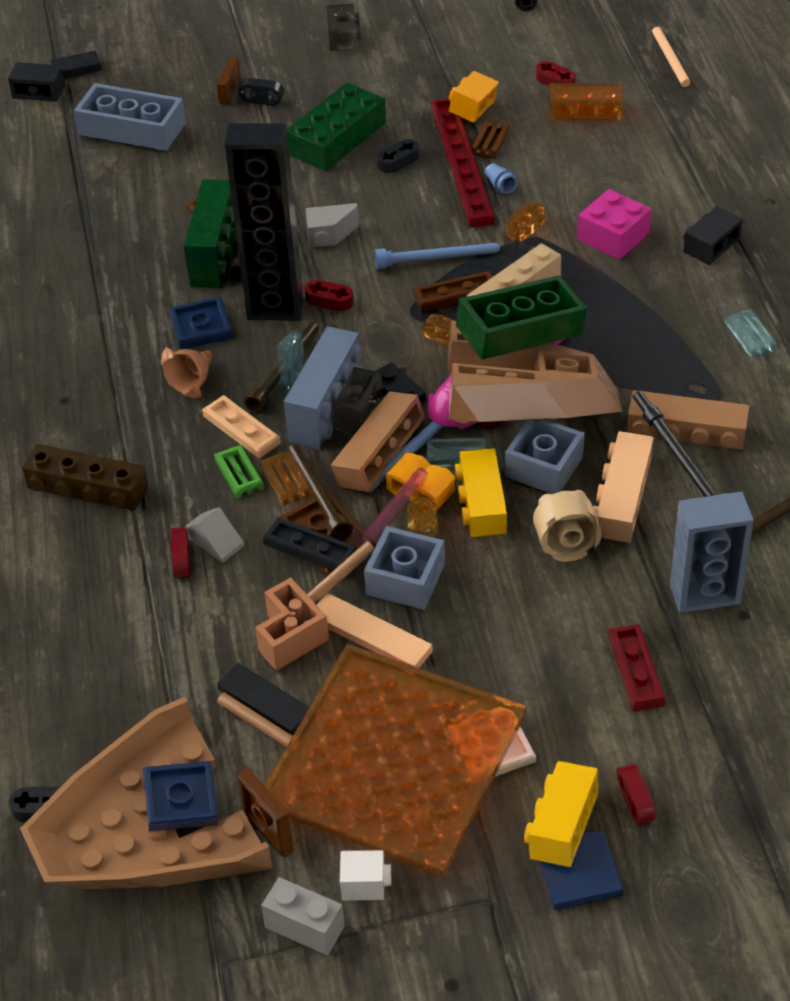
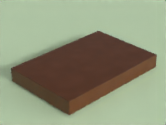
M327 491L326 494L339 514L345 515L353 526L351 536L343 542L357 546L359 549L366 541H369L375 548L377 543L333 495ZM315 498L279 516V518L330 536L326 530L328 519ZM314 564L325 577L333 572Z

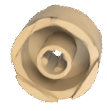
M561 491L541 496L538 501L539 505L533 515V523L543 551L546 554L552 555L555 560L569 562L585 557L587 555L586 551L593 545L595 548L597 547L602 537V529L593 506L583 491Z

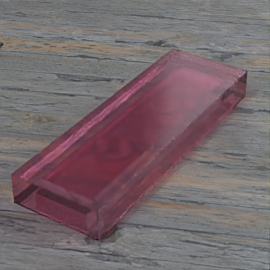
M421 467L416 469L364 532L361 540L362 544L369 541L373 546L385 527L390 526L423 486L429 474Z

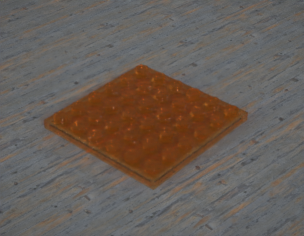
M346 644L264 786L288 812L290 819L370 850H383L386 856L444 878L527 713L526 706Z

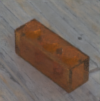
M550 83L549 121H623V83Z

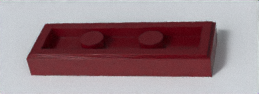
M640 624L609 629L608 637L632 711L664 707L666 699Z

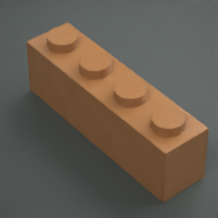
M633 390L632 396L637 392L636 390ZM643 391L651 404L657 406L664 415V422L679 442L743 450L749 405ZM631 397L627 433L662 439L655 428L647 424L642 417V410Z
M390 391L387 393L330 465L340 488L365 492L372 488L392 458L402 449L425 419L418 395Z

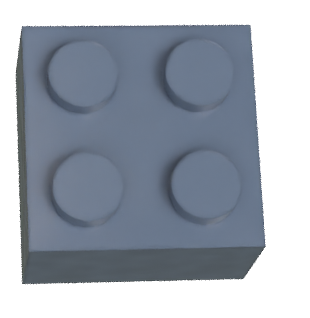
M545 419L527 420L505 452V477L551 494L561 492L583 459L584 432Z
M386 526L364 570L366 595L425 610L445 566L444 540Z

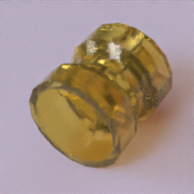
M425 497L411 500L407 506L408 531L433 537L438 529L436 503Z

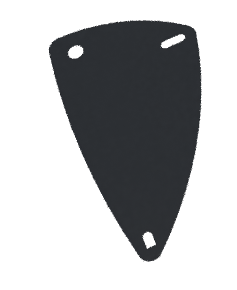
M531 237L500 246L498 253L478 255L454 268L435 282H443L490 271L492 277H494L520 259L530 246H538L542 243L561 255V278L587 307L582 335L564 339L558 345L593 354L614 385L645 392L719 401L722 398V390L710 372L684 340L657 313L624 286L596 267L545 239ZM416 301L410 308V314L413 318L450 333L451 321H456L458 304L453 305V309L448 312H439L436 309L421 312ZM696 383L709 388L705 394L690 390L688 385Z

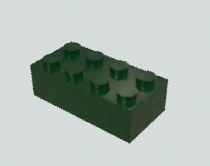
M346 82L287 128L289 155L326 172L386 123L385 98Z
M202 179L183 246L190 287L221 288L223 278L228 277V260H232L233 257L232 243L236 244L237 241L229 180Z
M558 275L459 298L456 327L481 360L581 336L587 307L561 276Z

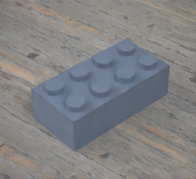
M97 83L92 85L74 109L78 135L167 151L186 124L183 98Z
M329 326L326 327L284 400L288 443L321 450L325 441L331 438L335 422L342 418L346 402L351 401L357 382L360 383L363 379L364 367L361 366L363 347L359 344V333Z
M743 492L724 493L679 501L670 587L679 613L741 604L753 527V517Z

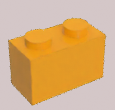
M473 71L467 78L464 77L461 80L460 85L452 88L448 100L451 101L448 111L474 123L494 103L499 81Z

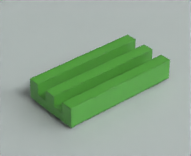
M241 445L214 454L217 466L237 499L242 497L243 492L249 495L253 493L254 488H257L258 491L264 489L262 479ZM233 455H238L252 481L248 482ZM224 458H226L227 461L229 462V464H230V466L232 467L233 471L235 472L237 478L239 479L241 485H239V484L237 483V481H236V479L234 478L233 474L231 473L229 467L227 466L226 462L224 461Z

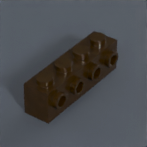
M36 444L22 467L27 488L133 511L138 507L149 486L144 465L42 444Z

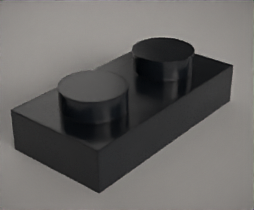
M393 362L369 374L370 383L384 396L390 391L418 395L420 403L426 401V392Z

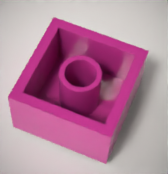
M608 189L578 214L577 240L620 260L650 234L652 208Z

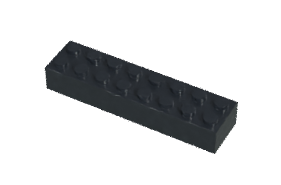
M229 123L224 145L247 320L301 321L304 297L287 125L275 123Z

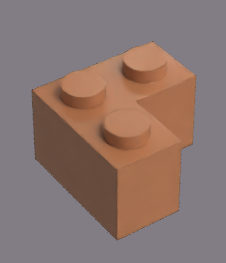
M291 577L264 592L267 615L270 619L255 627L259 652L276 671L329 640L327 616Z

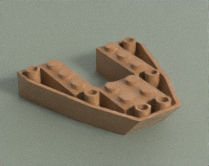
M451 321L448 344V373H451L449 419H455L459 423L531 419L555 420L558 418L622 412L618 390L593 354L548 343L481 360L456 327V321Z

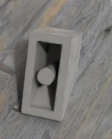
M357 203L305 208L310 248L335 246L359 227Z

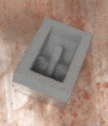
M220 507L203 512L185 526L188 531V539L221 563H224L244 547L243 540Z

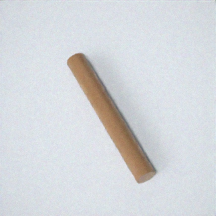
M366 541L307 594L314 603L319 601L373 553L375 548L372 544Z
M225 692L218 697L217 703L292 752H295L300 746V740Z

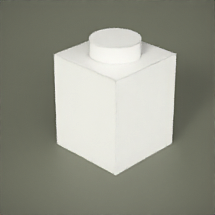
M383 850L341 851L340 888L342 901L384 900L385 886H391V864H384Z

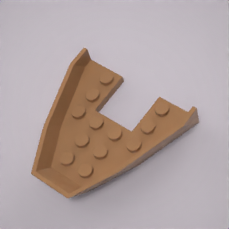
M186 697L159 707L148 714L75 772L20 828L44 882L80 889L164 887L273 869L267 842H260L243 810L219 820L218 825L205 826L179 838L175 829L149 832L143 767L211 761L212 769L216 768L215 759L191 717Z

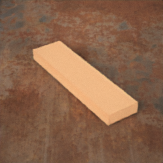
M329 593L317 604L327 616L329 630L416 673L433 651L432 644Z

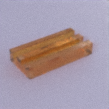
M288 451L261 460L262 469L283 506L288 505L290 499H293L294 502L299 501V496L304 495L305 498L311 496L310 488ZM284 460L299 488H294L280 461ZM271 464L274 465L276 471L278 472L280 478L282 479L284 485L288 490L287 492H285L278 477L272 469Z

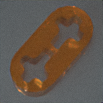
M539 203L524 205L507 220V236L512 240L518 241L528 238L545 222V207Z
M431 314L422 324V333L429 340L448 346L451 321L456 320L438 314Z

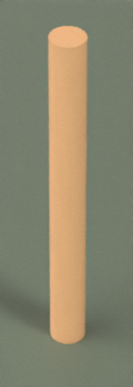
M653 28L652 33L683 87L689 86L690 79L661 28Z

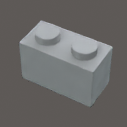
M278 877L261 905L265 928L325 955L330 953L345 927L342 904Z

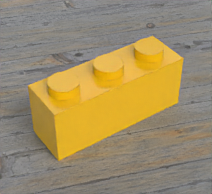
M495 448L460 451V464H455L456 482L462 481V485L458 486L459 502L465 503L466 506L462 507L463 526L469 525L471 537L507 534V512Z
M558 761L553 774H548L544 785L545 794L543 798L537 799L534 811L535 819L533 823L528 822L526 826L524 842L529 844L530 859L571 867L599 793L598 768Z

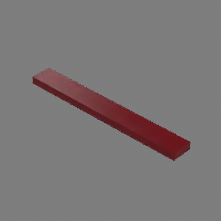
M448 98L430 101L431 111L469 228L494 224V214L461 117L448 111L451 102Z

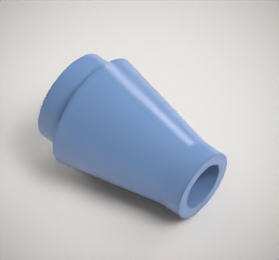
M494 163L488 165L485 169V175L490 179L498 193L509 194L516 189L518 180L513 171Z

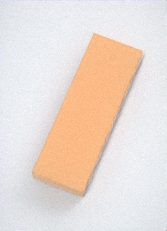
M224 395L202 409L203 417L259 459L281 444L280 436Z

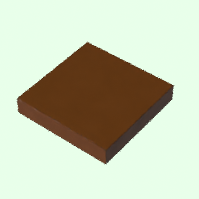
M246 767L237 773L243 811L281 856L286 857L294 851L288 812L252 771Z

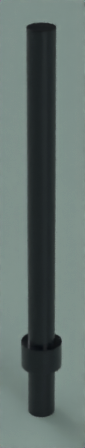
M637 391L632 398L642 410V417L649 426L655 428L704 497L718 495L664 422V415L659 408L651 404L643 391Z

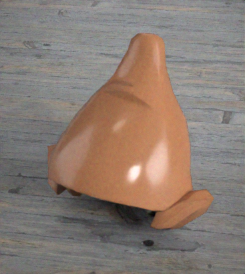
M166 347L162 352L161 366H163L168 384L177 392L183 393L182 395L193 399L202 397L200 387L207 379L213 354L210 351L198 352L191 349L173 352Z

